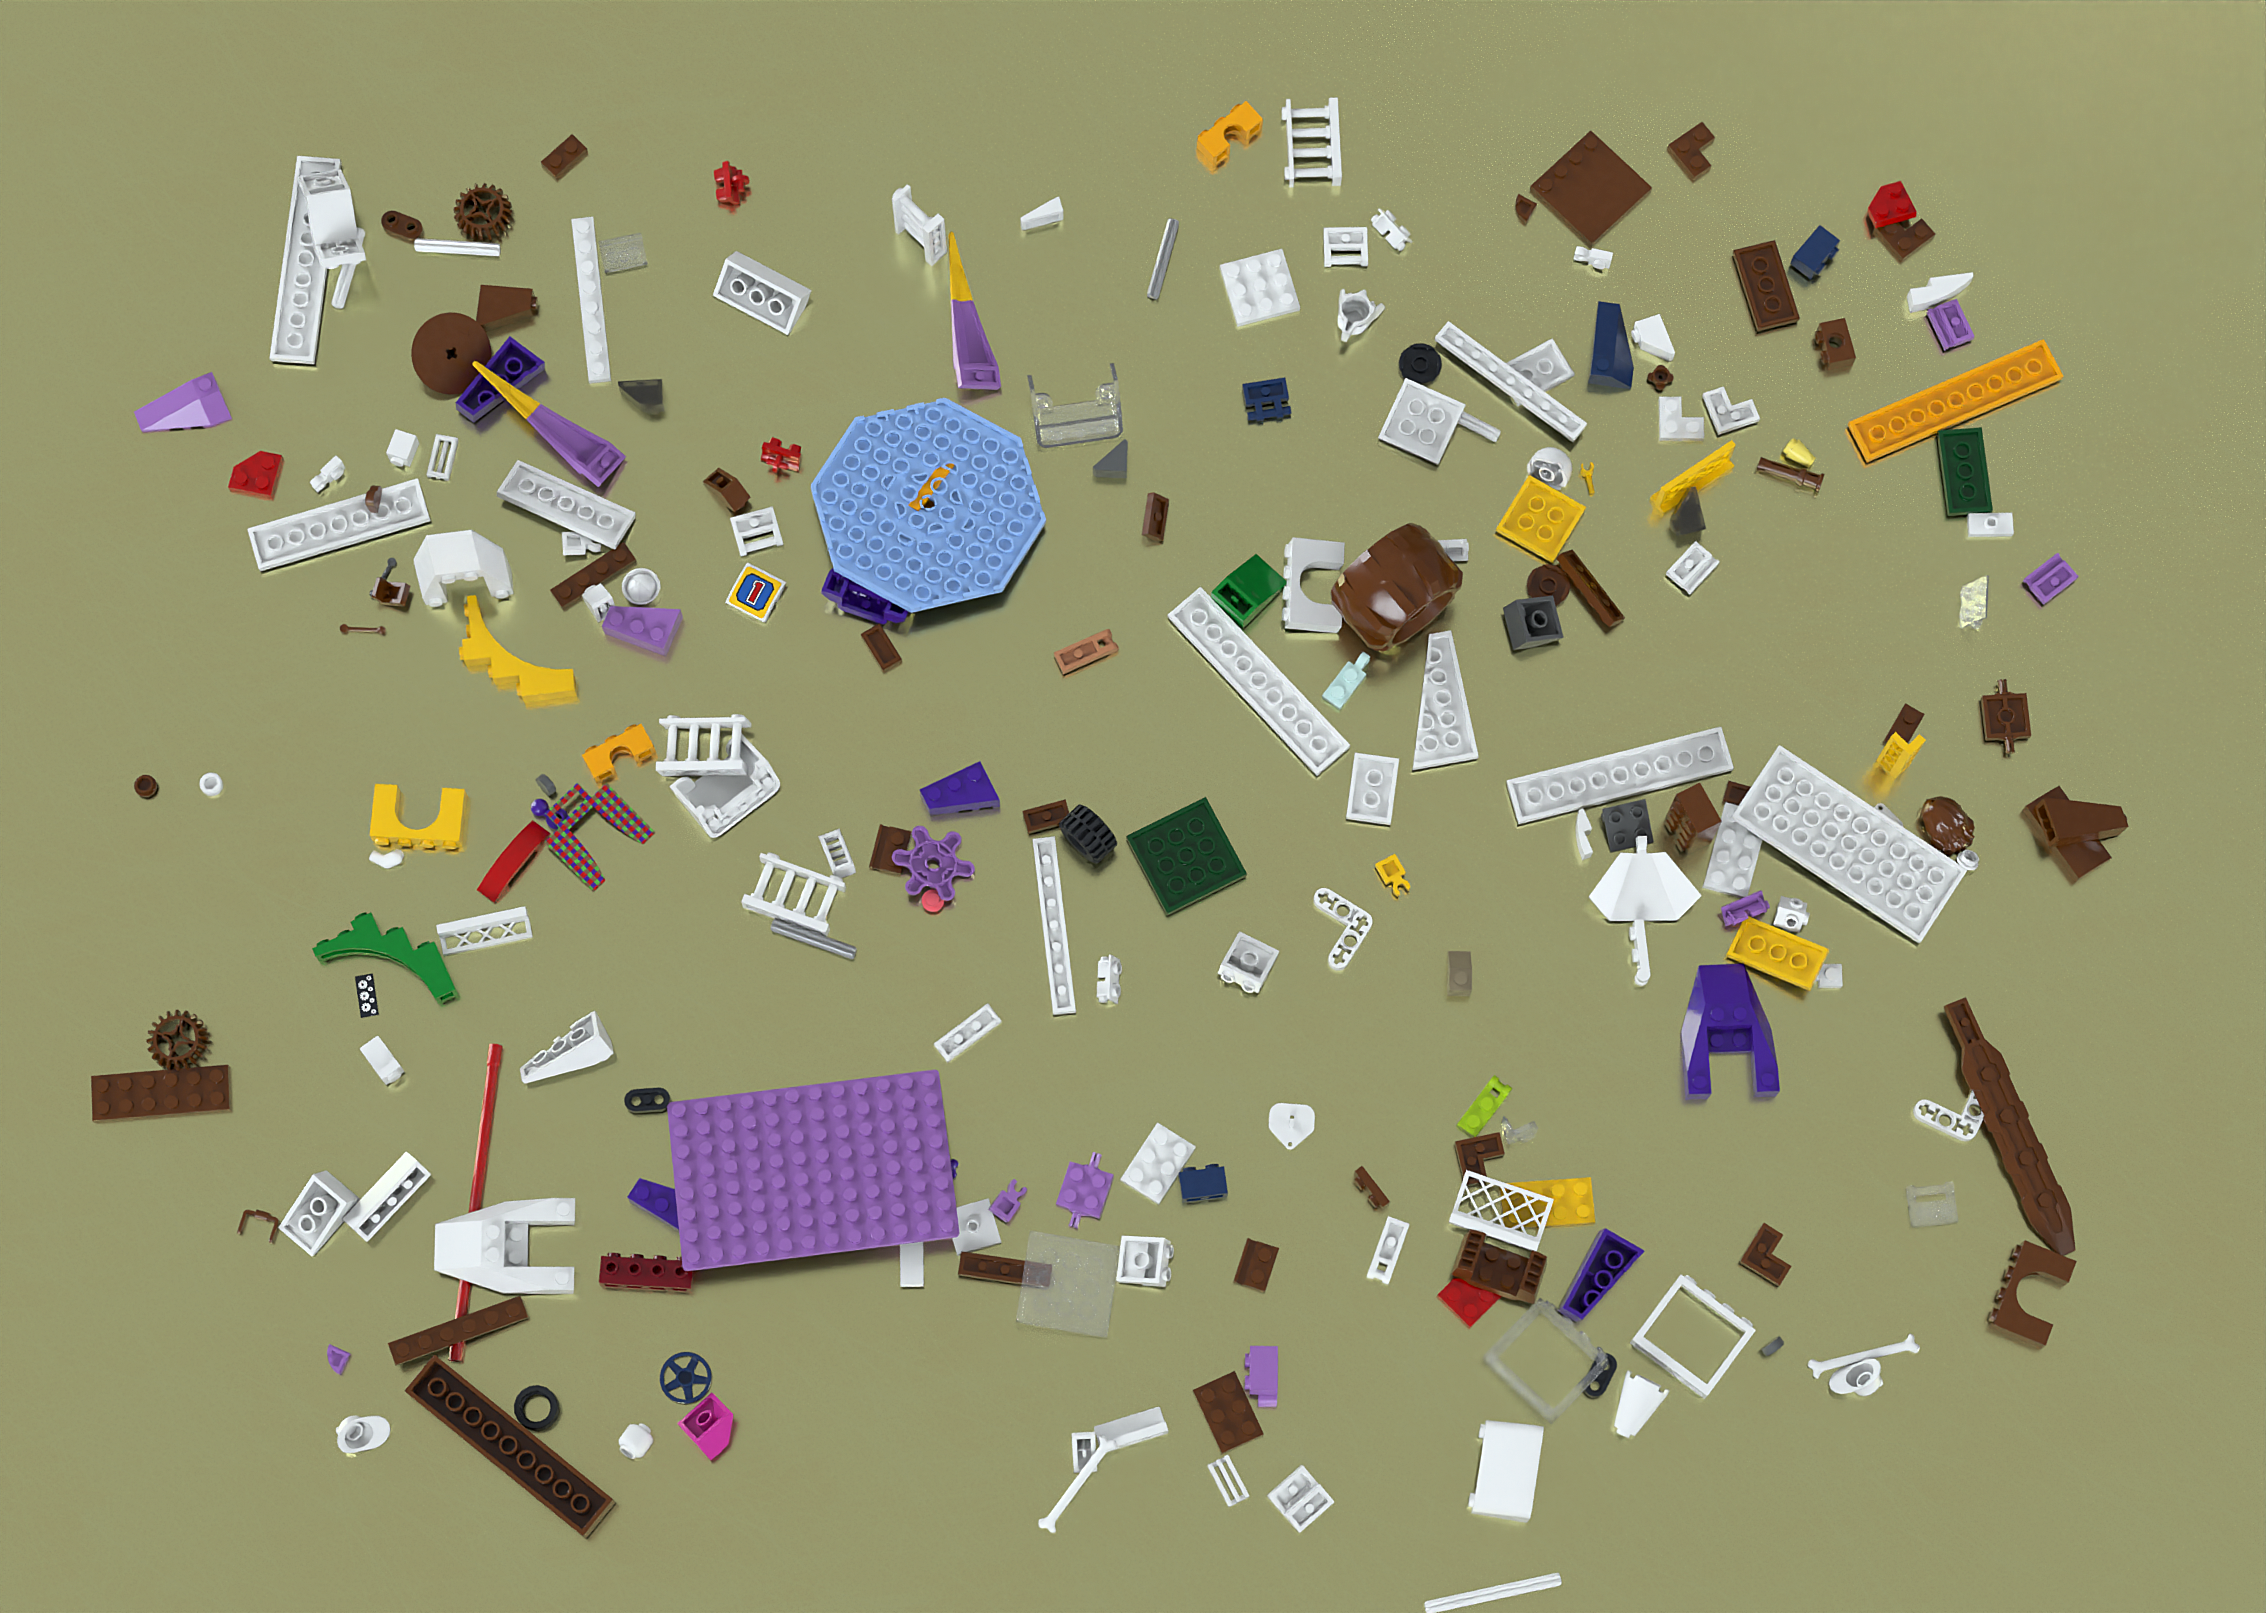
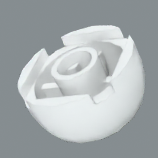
M1546 447L1538 450L1527 464L1528 475L1559 491L1570 480L1572 463L1563 451L1554 447Z

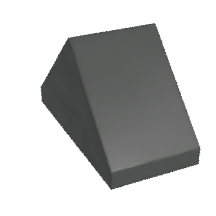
M1126 439L1093 466V475L1095 477L1127 478L1128 441Z

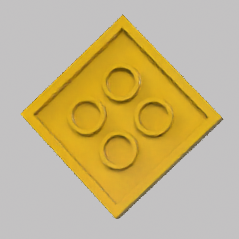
M1529 475L1497 526L1496 531L1553 563L1586 510V507Z

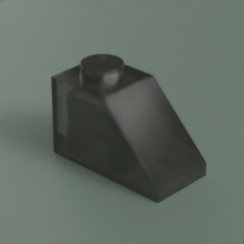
M662 379L618 381L620 393L642 412L658 414L661 411H665Z
M1696 486L1687 488L1672 513L1670 526L1672 532H1676V536L1706 529Z

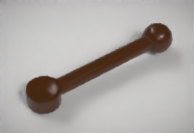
M342 624L340 631L343 634L348 633V631L378 632L383 635L386 632V628L384 626L378 628L348 627L346 624Z

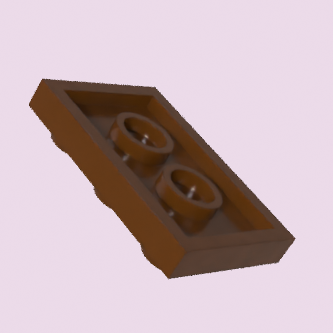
M1235 1371L1193 1390L1221 1454L1264 1435Z

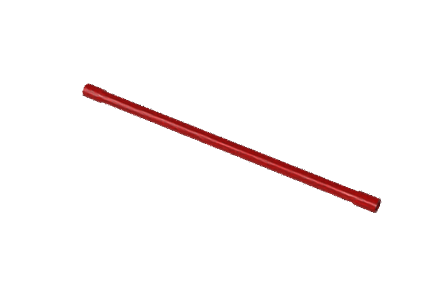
M489 1044L487 1073L468 1213L478 1211L481 1208L498 1069L501 1063L503 1047L499 1044ZM461 1279L459 1280L454 1319L467 1315L471 1283ZM464 1341L450 1346L448 1361L462 1362Z

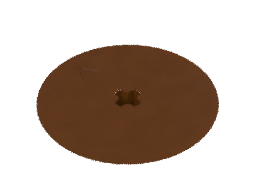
M455 312L438 314L427 320L414 337L411 349L413 367L420 380L432 390L448 395L464 393L480 373L473 366V362L477 361L485 367L491 360L489 338L482 326L467 315Z

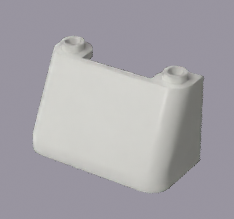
M742 733L740 758L749 766L748 775L702 776L695 782L689 777H682L669 786L698 824L712 838L722 835L774 795L780 787V781L769 762ZM732 738L726 745L728 757L724 760L731 758Z
M1486 1420L1485 1424L1480 1425L1479 1438H1483V1447L1475 1493H1470L1468 1507H1472L1471 1513L1524 1523L1528 1522L1533 1506L1543 1439V1426Z

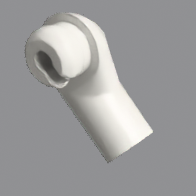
M395 849L386 855L374 850L369 860L383 868L389 869L400 864L404 854L399 849Z

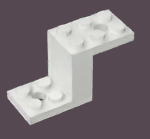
M341 169L298 176L299 185L306 201L313 247L322 268L334 269L341 264L347 263L348 265H357L361 261L366 260L364 249L358 239L350 188Z

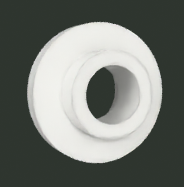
M1964 850L1957 856L1959 865L1967 870H1975L1979 865L1978 855L1971 850Z

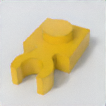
M1396 854L1375 864L1384 883L1387 885L1392 882L1393 893L1397 897L1400 896L1398 886L1403 885L1407 891L1410 890L1409 882L1402 879L1406 872Z

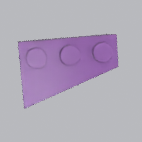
M610 606L602 628L604 633L609 636L666 656L683 616L681 609Z

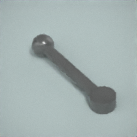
M395 558L388 559V566L381 576L383 579L386 578L390 569L396 566ZM371 590L370 593H369V595H370L371 598H372V592H373V590Z

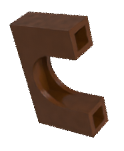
M2024 1240L2020 1245L2017 1244L2012 1253V1257L2015 1259L2013 1265H2009L2005 1272L2004 1278L2007 1281L2005 1287L2001 1286L1996 1299L1999 1300L1997 1308L1993 1307L1988 1320L1992 1322L1989 1328L2042 1349L2047 1344L2053 1324L2029 1315L2021 1308L2017 1300L2018 1284L2024 1277L2037 1275L2065 1286L2070 1281L2077 1261Z

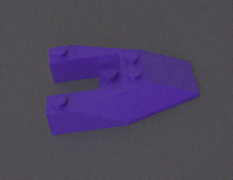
M1699 965L1681 1030L1685 1100L1708 1099L1712 1092L1709 1054L1750 1053L1753 1097L1777 1096L1780 1092L1772 1029L1745 965Z

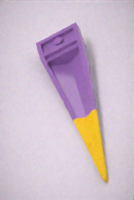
M951 231L948 238L953 365L956 370L958 388L998 390L1001 387L999 367L980 322L966 280L955 236Z
M473 362V366L579 474L583 473L597 487L626 458L609 441L543 406L479 362Z

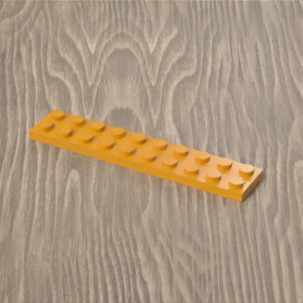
M2043 339L1852 420L1848 423V426L1865 460L1870 462L1937 433L1938 430H1945L2062 380L2064 376Z

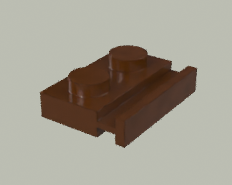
M880 824L869 868L901 876L903 866L894 864L892 854L898 849L908 850L912 831Z
M1247 1238L1233 1283L1265 1293L1279 1248Z

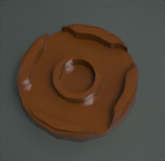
M1545 564L1532 570L1527 579L1526 590L1529 598L1553 596L1557 607L1568 597L1571 584L1566 572L1560 567Z

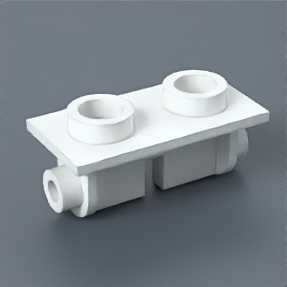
M1378 209L1381 215L1378 216L1376 214L1372 217V225L1382 235L1388 230L1391 232L1385 239L1395 250H1403L1406 246L1404 244L1406 241L1413 242L1409 238L1410 232L1403 225L1399 227L1394 222L1396 217L1389 210L1385 212Z
M1467 539L1438 540L1453 561H1468L1469 545Z
M1113 955L1101 957V960L1098 961V978H1105V981L1097 982V998H1099L1101 1003H1106L1110 1000L1118 1004V997L1121 994L1119 975L1122 972V965L1120 959Z

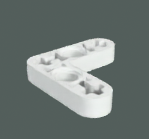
M1321 888L1314 895L1315 906L1347 926L1328 957V963L1332 969L1336 971L1343 970L1370 931L1372 917L1330 889ZM1328 895L1327 900L1331 903L1334 902V899L1337 900L1333 910L1329 909L1331 904L1328 902L1321 904L1318 896ZM1345 905L1349 908V914L1347 916H1340L1337 913V908ZM1363 918H1366L1367 926L1363 925L1360 928L1359 933L1362 934V936H1360L1356 931H1354L1358 926L1357 919L1362 920ZM1352 935L1356 938L1357 943L1355 946L1349 947L1344 943V938ZM1342 949L1347 951L1342 958L1344 963L1339 962L1335 964L1333 956L1338 957Z
M1973 1091L1961 1115L1929 1100L1919 1101L1913 1109V1114L1917 1120L1961 1141H1970L1974 1138L1984 1116L1982 1110L1979 1116H1973L1969 1112L1970 1105L1975 1104L1979 1106L1977 1099H1973L1975 1097ZM1925 1105L1928 1107V1112L1932 1114L1935 1113V1110L1939 1112L1935 1116L1934 1121H1932L1933 1115L1927 1113L1925 1116H1922L1919 1108ZM1941 1115H1948L1951 1119V1125L1942 1126L1939 1122V1117ZM1956 1120H1958L1960 1122L1957 1124V1126L1964 1128L1966 1125H1968L1969 1131L1972 1133H1968L1965 1136L1963 1135L1962 1129L1957 1127L1955 1131H1953L1952 1128L1956 1124Z

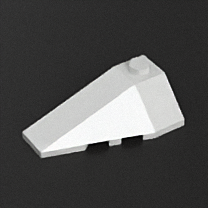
M593 1011L573 1023L568 1034L563 1038L560 1036L553 1040L554 1044L550 1049L540 1051L520 1068L523 1083L589 1067L600 1061L607 1060L610 1055L614 1054L611 1039L597 1013Z

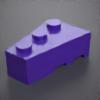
M980 761L919 789L920 797L930 816L956 813L970 809L979 810V808L1000 807V799Z

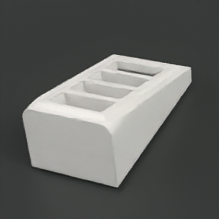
M1059 197L1050 200L1021 217V229L1027 230L1063 220V208Z
M840 829L818 836L834 876L844 878L856 873L854 863ZM839 839V842H836L834 844L828 846L826 844L831 841ZM842 847L841 850H838V851H835V852H833V853H830V851H833V850H836V849ZM845 856V858L833 862V860Z

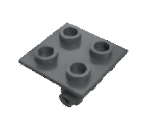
M1646 799L1602 809L1601 819L1605 823L1610 852L1635 847L1637 836H1647V844L1654 842Z

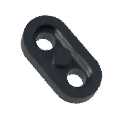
M660 1087L633 1089L624 1098L626 1108L632 1113L664 1111L667 1109L669 1102H671L667 1090ZM657 1097L663 1098L661 1104L655 1103ZM634 1099L641 1100L640 1104L637 1106L633 1105L632 1103Z
M1602 1353L1594 1360L1583 1382V1390L1589 1397L1598 1398L1606 1391L1617 1369V1361L1611 1354ZM1602 1362H1606L1609 1365L1607 1370L1601 1368ZM1593 1382L1597 1383L1598 1390H1592L1590 1384Z

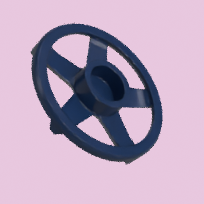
M677 1353L671 1356L661 1368V1388L669 1399L677 1403L692 1404L700 1400L708 1392L712 1383V1374L708 1363L696 1353ZM681 1356H692L686 1368H681L673 1360ZM698 1360L705 1366L707 1377L694 1373ZM669 1366L676 1374V1378L665 1385L664 1372L666 1367ZM706 1384L704 1390L693 1398L692 1385ZM681 1386L686 1399L676 1398L668 1391Z

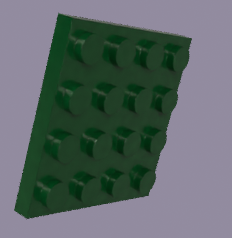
M1206 797L1126 836L1132 851L1167 916L1247 876L1241 861Z

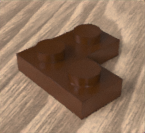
M1700 122L1671 142L1667 148L1690 177L1695 180L1711 169L1712 165L1700 150L1715 140V136L1703 122Z
M1922 218L1907 230L1898 222L1874 228L1877 235L1901 262L1936 235Z
M1500 1132L1455 1141L1463 1178L1466 1170L1487 1177L1483 1160L1505 1155ZM1469 1176L1466 1186L1481 1184L1479 1179Z
M1763 1223L1741 1258L1740 1263L1779 1287L1792 1266L1772 1254L1783 1234Z

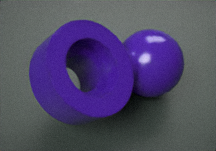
M544 799L534 800L531 804L532 813L536 816H545L546 823L550 829L554 831L559 829L545 814L549 810L548 803ZM562 808L555 813V815L561 816L562 822L568 817L567 812Z

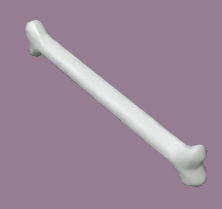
M1909 1334L1904 1342L1822 1362L1811 1359L1808 1367L1813 1370V1376L1818 1379L1825 1370L1902 1351L1917 1353L1920 1346L1914 1342V1335Z
M1105 1435L1099 1436L1100 1445L1051 1513L1046 1518L1039 1520L1040 1528H1047L1050 1533L1056 1532V1520L1106 1452L1116 1448L1115 1440H1108Z

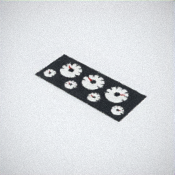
M373 973L355 976L361 1018L379 1015Z

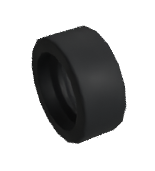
M540 1385L529 1386L517 1395L514 1403V1414L525 1428L533 1431L545 1430L557 1420L559 1402L555 1394L547 1387ZM539 1394L548 1399L550 1412L545 1419L534 1422L525 1417L523 1405L528 1397Z

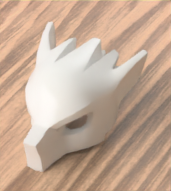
M1342 289L1340 291L1338 326L1342 330L1341 340L1347 342L1351 335L1363 333L1371 322L1385 309L1383 303L1376 306L1374 301L1370 302L1366 290L1354 294H1346L1345 289Z

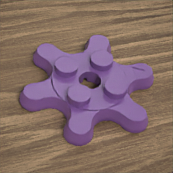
M924 826L914 827L912 837L916 843L915 848L910 851L898 849L892 854L894 864L907 867L912 873L911 878L905 884L907 893L917 895L923 887L929 886L937 890L942 900L949 901L953 899L955 889L951 884L952 878L955 876L969 877L975 871L973 863L960 860L955 855V849L961 843V836L959 833L951 831L946 834L944 839L936 841L929 836L928 830ZM935 860L939 868L929 869L927 861Z

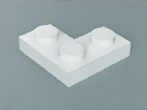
M1724 386L1703 393L1702 397L1718 435L1759 422L1760 420L1752 399L1732 406Z
M1659 397L1660 441L1704 440V417H1682L1681 397Z

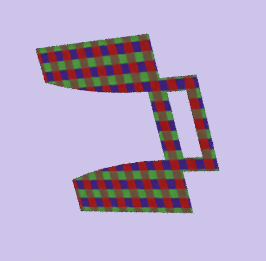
M576 783L545 813L559 829L544 843L594 892L605 881V878L591 855L569 829L594 807L614 826L642 844L655 831L607 783L592 797ZM578 792L585 801L562 822L555 813Z

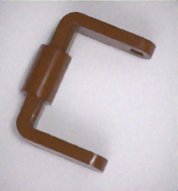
M245 1210L237 1234H242L248 1215L254 1216L255 1219L275 1222L269 1238V1243L273 1244L280 1224L279 1219L270 1216L271 1213L265 1211Z

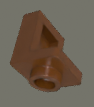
M377 577L373 587L372 598L383 605L405 607L411 586L402 582H388L382 577Z

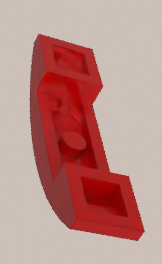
M532 820L501 853L483 878L477 891L495 904L509 887L508 883L532 853L539 850L551 833Z

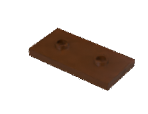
M1775 240L1733 250V256L1757 331L1798 322L1800 317Z

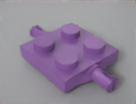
M1092 1153L1089 1165H1081L1071 1161L1069 1163L1056 1206L1068 1209L1073 1213L1068 1225L1072 1228L1078 1229L1081 1216L1101 1218L1114 1175L1097 1168L1102 1156L1099 1153Z

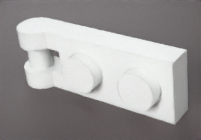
M1644 919L1634 920L1632 927H1629V936L1631 941L1634 940L1635 949H1632V960L1637 962L1638 969L1634 981L1637 985L1644 986L1650 978V967Z
M1388 1216L1367 1274L1368 1278H1377L1382 1280V1283L1389 1284L1410 1225L1409 1223ZM1379 1263L1387 1265L1386 1272L1377 1269Z

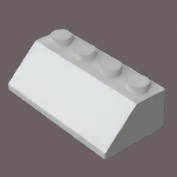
M736 251L725 259L713 296L789 335L804 311L812 290Z

